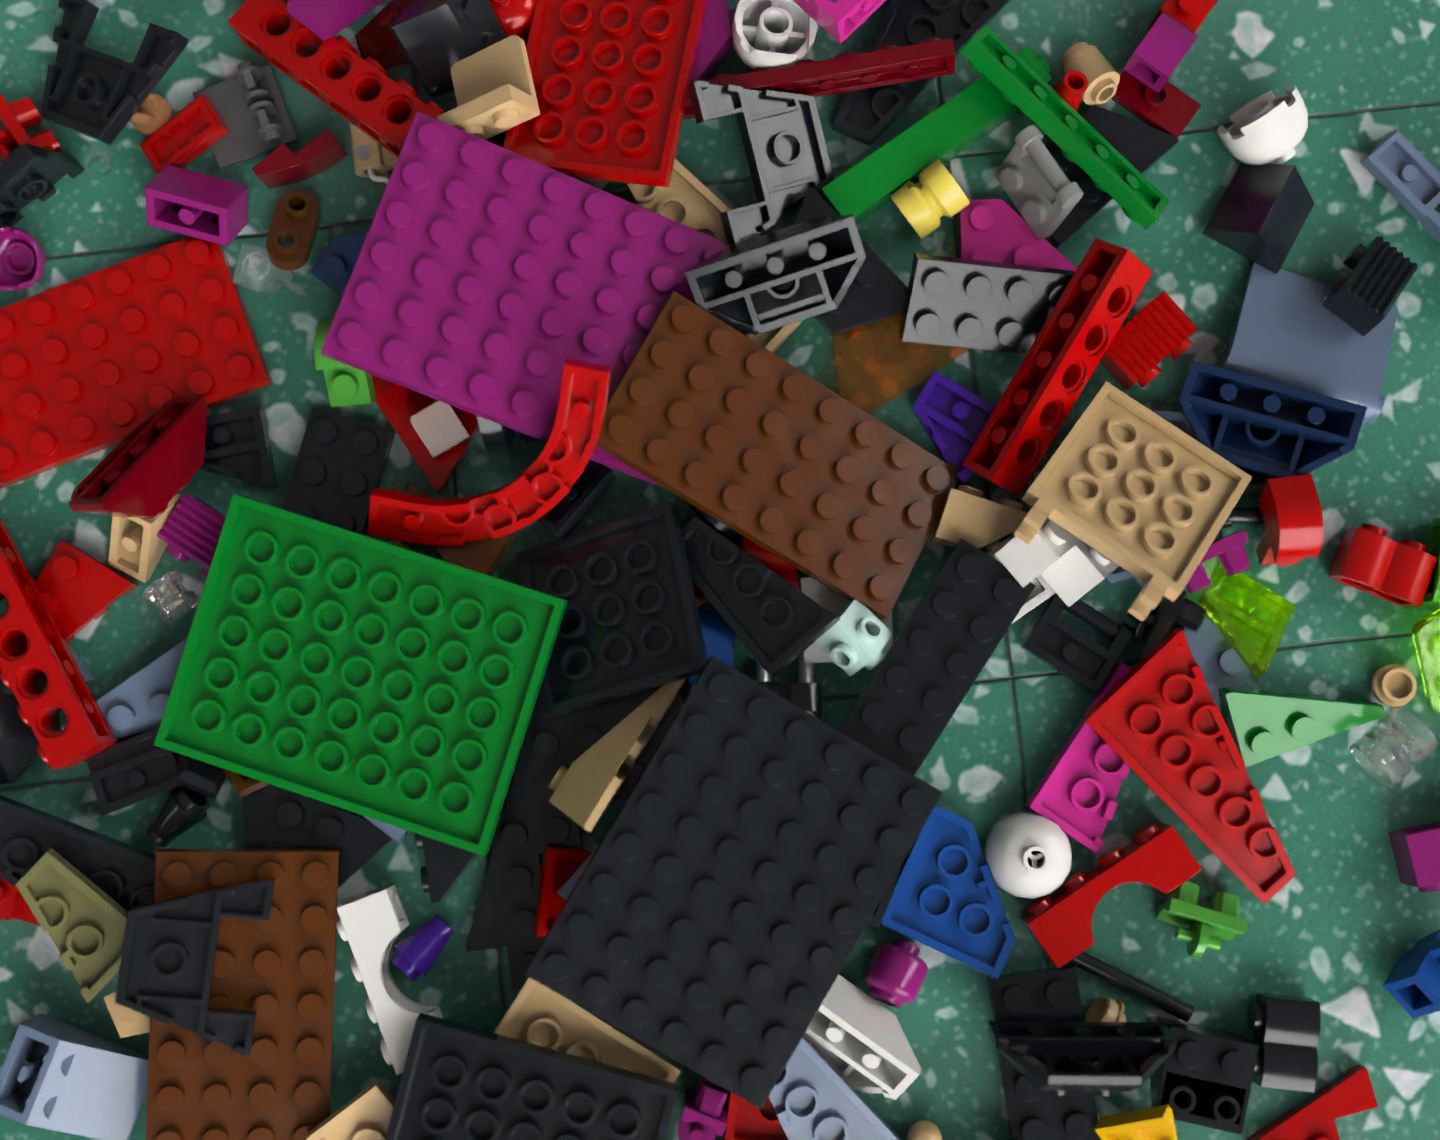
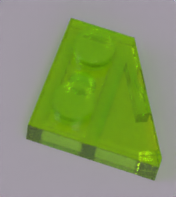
M1219 563L1214 567L1210 575L1212 584L1204 588L1198 602L1206 610L1207 614L1251 673L1259 677L1267 672L1296 605L1240 572L1226 577Z

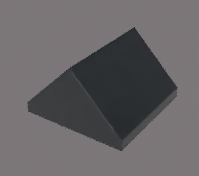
M1241 163L1202 234L1277 274L1314 206V202L1295 165H1252Z

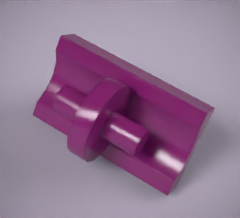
M1244 530L1237 531L1212 542L1185 586L1188 593L1196 592L1212 584L1202 563L1217 556L1226 577L1250 568L1247 551L1243 545L1248 543L1249 540Z
M701 1076L696 1091L687 1088L682 1102L678 1127L679 1140H715L716 1135L723 1136L727 1125L728 1103H725L728 1090L704 1076Z

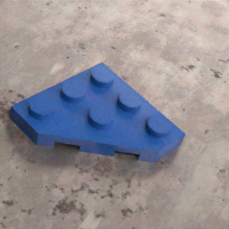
M935 805L912 845L881 924L998 979L1015 943L1014 932L1005 914L999 892L984 858L973 823Z

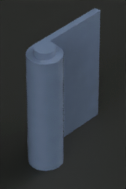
M1252 262L1235 330L1221 351L1217 367L1365 406L1367 410L1362 426L1369 419L1372 421L1376 420L1382 411L1385 401L1384 397L1380 396L1398 309L1391 308L1385 319L1363 337L1322 305L1331 293L1325 288L1327 284L1284 269H1280L1275 274Z

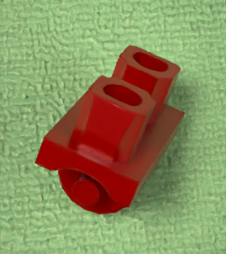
M0 94V158L4 163L7 161L8 154L24 143L61 153L59 143L51 130L47 129L30 137L25 132V129L41 123L40 115L29 97L7 103L2 94Z

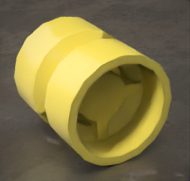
M939 159L919 173L918 183L915 184L908 181L890 195L893 202L921 240L941 226L940 218L943 215L952 218L970 204L962 189Z

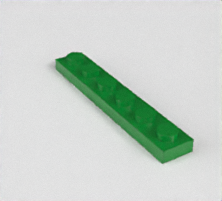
M985 25L960 51L968 59L972 69L979 74L985 75L999 89L1001 96L1007 102L1015 104L1029 117L1031 124L1036 125L1041 133L1046 134L1060 147L1066 159L1072 163H1077L1091 177L1093 184L1100 191L1107 192L1121 206L1124 214L1129 219L1138 222L1145 230L1158 220L1169 200L996 33Z

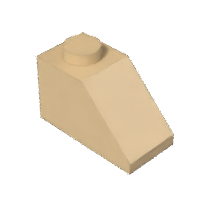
M176 493L167 503V509L154 518L112 516L108 565L146 583L168 545L167 542L157 537L158 532L162 530L163 525L167 522V518L172 515V511L177 507V503L181 501V495Z

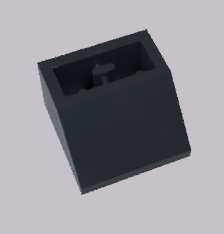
M1157 1016L1156 1022L1166 1023L1177 1040L1176 1050L1150 1076L1151 1108L1169 1105L1172 1109L1174 1120L1242 1135L1259 1045L1241 1034Z

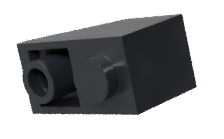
M415 833L418 850L424 849L426 866L421 867L420 871L422 889L424 893L430 892L431 903L440 902L449 895L478 854Z

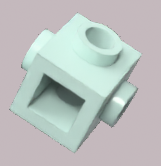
M854 599L834 614L840 620L815 641L832 661L849 676H852L864 666L868 670L873 669L887 654L883 647L893 635L876 615L865 605Z

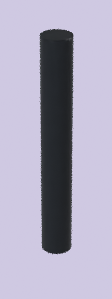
M1082 952L1068 962L1185 1022H1188L1193 1015L1194 1007L1086 952Z

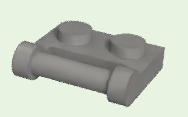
M1031 125L1016 136L1015 146L994 176L1037 238L1041 240L1055 232L1082 198L1084 192L1077 182H1070L1043 144V134L1036 125Z

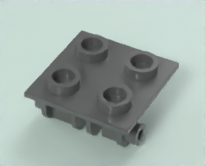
M243 61L237 66L238 72L236 77L192 93L194 99L201 94L208 97L230 131L212 145L220 169L275 150L283 143L288 145L298 141L270 64L259 68L254 65L253 61Z

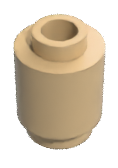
M1079 42L1071 46L1064 53L1060 61V65L1063 68V77L1067 72L1075 70L1084 74L1088 80V87L1082 96L1085 104H1103L1115 95L1120 82V75L1096 46L1089 45L1086 42Z

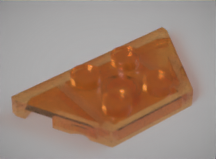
M902 315L886 319L883 323L869 327L861 326L855 328L851 332L833 337L832 340L838 393L841 397L871 415L932 376L934 371L938 372L972 350V348L903 342L899 337Z

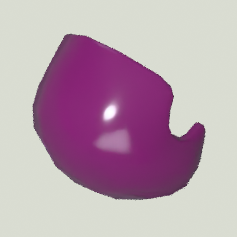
M0 227V290H24L33 287L34 283L39 282L45 273L46 256L40 241L24 229Z

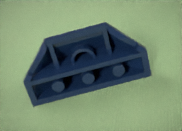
M1195 360L1191 362L1179 399V404L1198 442L1237 467L1276 478L1307 475L1352 451L1355 448L1367 407Z

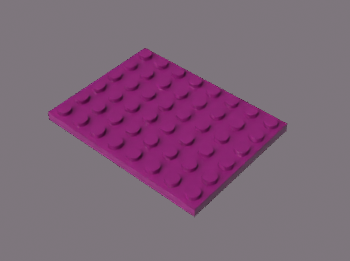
M417 111L322 347L321 355L547 443L556 420L563 366L566 359L571 358L612 367L608 403L672 292L675 291L696 304L685 271L732 245ZM595 447L590 460L658 485L610 454Z

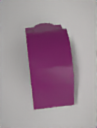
M1163 12L1136 48L1123 70L1159 93L1199 35Z

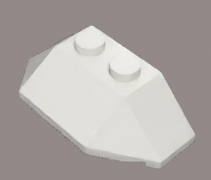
M838 974L803 1036L854 1090L883 1094L886 1098L896 1100L920 1075L921 1067L896 1015Z

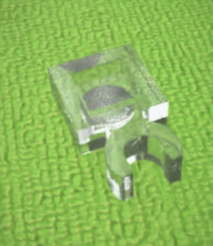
M242 243L232 283L237 287L278 295L280 284H283L294 294L307 295L308 289L304 285L295 284L294 278L300 272L312 274L310 273L312 267L306 263L297 270H281L271 263L265 247Z

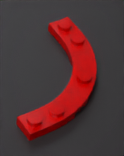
M571 358L566 359L563 366L556 420L550 438L536 460L513 480L486 493L456 499L426 498L375 488L370 494L367 534L425 545L458 546L463 545L465 541L489 537L493 540L524 528L542 517L570 491L594 452L605 417L612 367Z

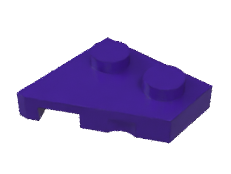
M934 371L911 410L945 463L959 471L955 474L958 478V483L965 485L972 471L964 467L962 463L991 416L995 406Z

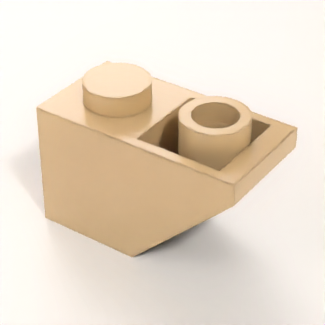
M959 485L958 490L951 488L948 491L931 541L954 548L962 538L976 548L981 549L1015 532L1028 513L1023 511L1024 505L1019 502L1000 498L999 502L996 503L982 498L984 492L979 489Z

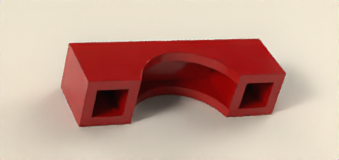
M1155 821L1147 823L1134 832L1133 837L1135 840L1122 849L1120 846H1115L1098 857L1097 860L1100 863L1098 866L1087 873L1084 870H1080L1065 879L1062 885L1064 887L1063 890L1051 898L1048 895L1039 897L1026 907L1028 914L1020 919L1050 963L1059 969L1094 945L1092 935L1093 912L1099 900L1110 889L1124 883L1140 882L1168 894L1203 870L1172 825L1162 822L1156 824Z

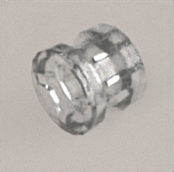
M179 571L163 575L150 584L142 593L144 600L148 604H154L158 609V618L164 624L178 619L191 610L199 601V597L194 591L185 588L183 585L184 579Z

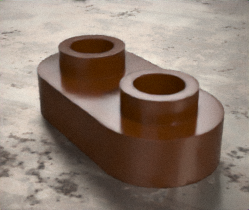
M291 190L283 194L277 202L266 239V250L271 263L281 270H297L303 267L310 258L321 221L318 200L310 192ZM295 206H304L302 210H292ZM284 241L294 242L289 247L281 246Z

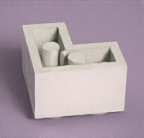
M1049 518L1045 520L1029 545L1015 536L995 554L1023 588L1041 575L1068 607L1119 567V565Z

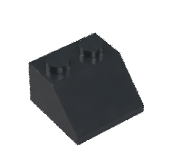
M415 0L387 26L427 94L433 98L454 90L451 76V68L454 63L507 38L488 0Z

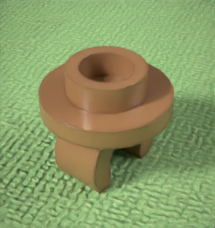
M150 93L132 116L131 122L139 132L150 136L173 118V110L171 105L162 96Z

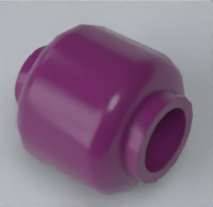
M896 939L894 945H878L864 975V981L870 988L868 994L881 1003L900 1009L902 1004L913 1003L918 996L928 971L927 964L918 957L920 949L901 939Z

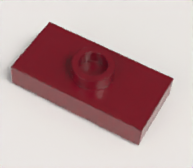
M1125 70L1120 75L1117 91L1111 98L1150 127L1173 135L1176 138L1179 137L1201 107V104L1168 81L1157 93Z

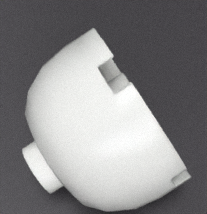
M740 0L732 23L734 49L744 64L752 70L758 67L768 70L792 66L797 61L804 60L810 53L818 25L793 0Z
M1295 84L1283 85L1286 93L1275 97L1271 90L1248 102L1228 117L1231 122L1235 123L1227 130L1220 125L1217 134L1234 158L1252 165H1262L1271 162V164H1282L1296 154L1294 147L1301 142L1308 128V111Z
M1019 811L1004 816L992 826L989 832L990 835L986 840L983 855L998 887L1015 897L1035 899L1050 895L1063 885L1071 871L1072 851L1067 835L1058 824L1037 813ZM1033 851H1038L1035 855L1031 854ZM1028 857L1031 859V866L1028 863Z

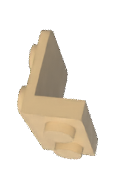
M511 35L454 63L451 68V76L458 107L437 116V120L486 140L539 116L540 110L524 40L517 35Z

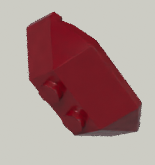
M204 396L171 398L162 406L163 409L158 414L149 417L134 429L73 490L71 500L68 503L71 509L76 512L115 517H144L147 519L154 518L163 513L168 507L167 503L179 490L186 487L192 481V476L204 464L208 407Z

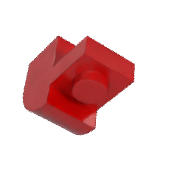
M1312 474L1268 479L1258 499L1266 532L1256 549L1260 565L1276 564L1280 567H1286L1302 561L1304 557L1319 556L1323 543V515Z

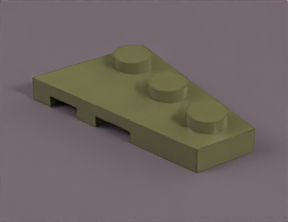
M51 848L16 883V886L42 930L49 933L61 953L59 958L67 970L70 969L81 987L80 993L88 1004L120 969L128 912Z

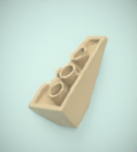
M687 678L663 685L577 758L569 769L562 765L548 787L555 791L549 802L588 832L595 829Z

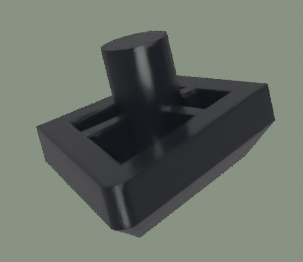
M178 754L174 783L216 799L227 778L222 768Z

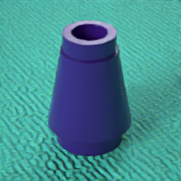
M435 915L431 920L395 945L396 951L390 959L409 978L416 981L421 974L427 975L454 931L438 915Z

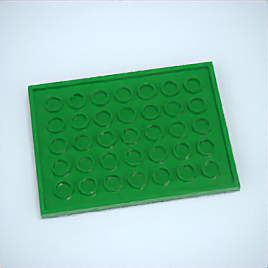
M233 494L154 745L485 856L488 854L568 600L261 501Z

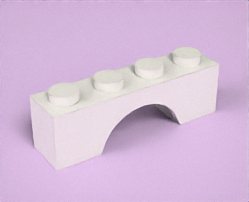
M394 884L338 907L337 929L342 940L349 941L354 955L351 958L353 974L359 983H364L369 998L365 1000L368 1016L373 1024L378 1023L383 1040L380 1041L383 1058L388 1065L393 1064L396 1075L403 1073L414 1026L419 1014L424 1013L444 1018L439 1006L423 1005L407 998L397 988L390 971L392 947L402 931L410 925Z

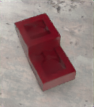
M326 129L295 155L283 143L251 170L267 188L283 187L316 176L334 166L348 155L330 131Z

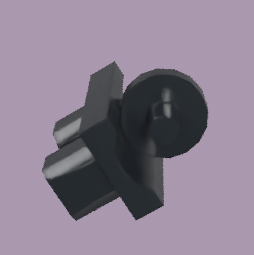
M1183 590L1174 602L1168 599L1159 618L1155 616L1161 602H1159L1155 609L1150 611L1143 622L1130 613L1127 614L1128 617L1138 622L1132 637L1143 641L1149 628L1153 629L1140 656L1144 659L1173 631L1176 624L1195 633L1198 632L1207 613L1205 609L1188 599L1186 591Z

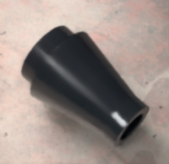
M184 786L173 789L153 824L147 829L148 838L159 847H167L175 838L206 818V811L210 807L207 796Z

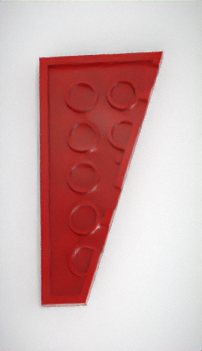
M1177 627L1095 704L1082 719L1230 871L1265 904L1296 876V873L1275 828L1271 826L1261 804L1263 802L1257 789L1251 783L1245 770L1244 761L1224 718L1210 695L1204 682L1203 673L1189 650L1188 641L1183 630Z

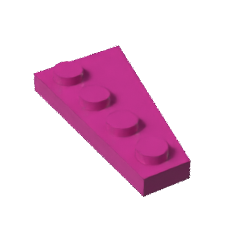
M1118 663L1085 714L1132 669L1126 664ZM1081 719L1025 803V806L1058 824L1064 833L1099 855L1104 842L1102 836L1108 819L1112 820L1117 806L1115 799L1123 778H1127L1130 767Z

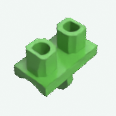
M1185 881L1169 892L1167 901L1157 906L1155 919L1178 926L1175 931V939L1187 942L1188 956L1200 958L1206 948L1219 951L1222 943L1221 939L1232 941L1237 933L1246 934L1248 920L1239 918V896L1226 892H1215L1211 895L1208 909L1197 905L1200 886L1196 883Z

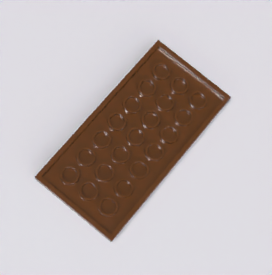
M675 291L669 296L608 401L602 431L596 447L846 599L859 601L881 620L888 618L943 510L948 491L954 488L958 480L955 474L959 472Z
M339 848L158 849L156 851L154 902L266 877H275L269 921L221 917L209 1006L257 1010L250 1056L236 1053L233 1051L234 1048L213 1040V1042L200 1038L196 1036L197 1033L171 1023L169 1025L150 1017L146 1140H305L308 1132L330 1116Z

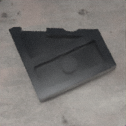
M257 406L208 416L204 464L199 469L268 488H277L278 483L264 409Z

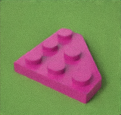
M1002 199L969 200L970 204L958 212L959 258L1071 271L1077 270V267L1045 238L1039 240L1028 223Z

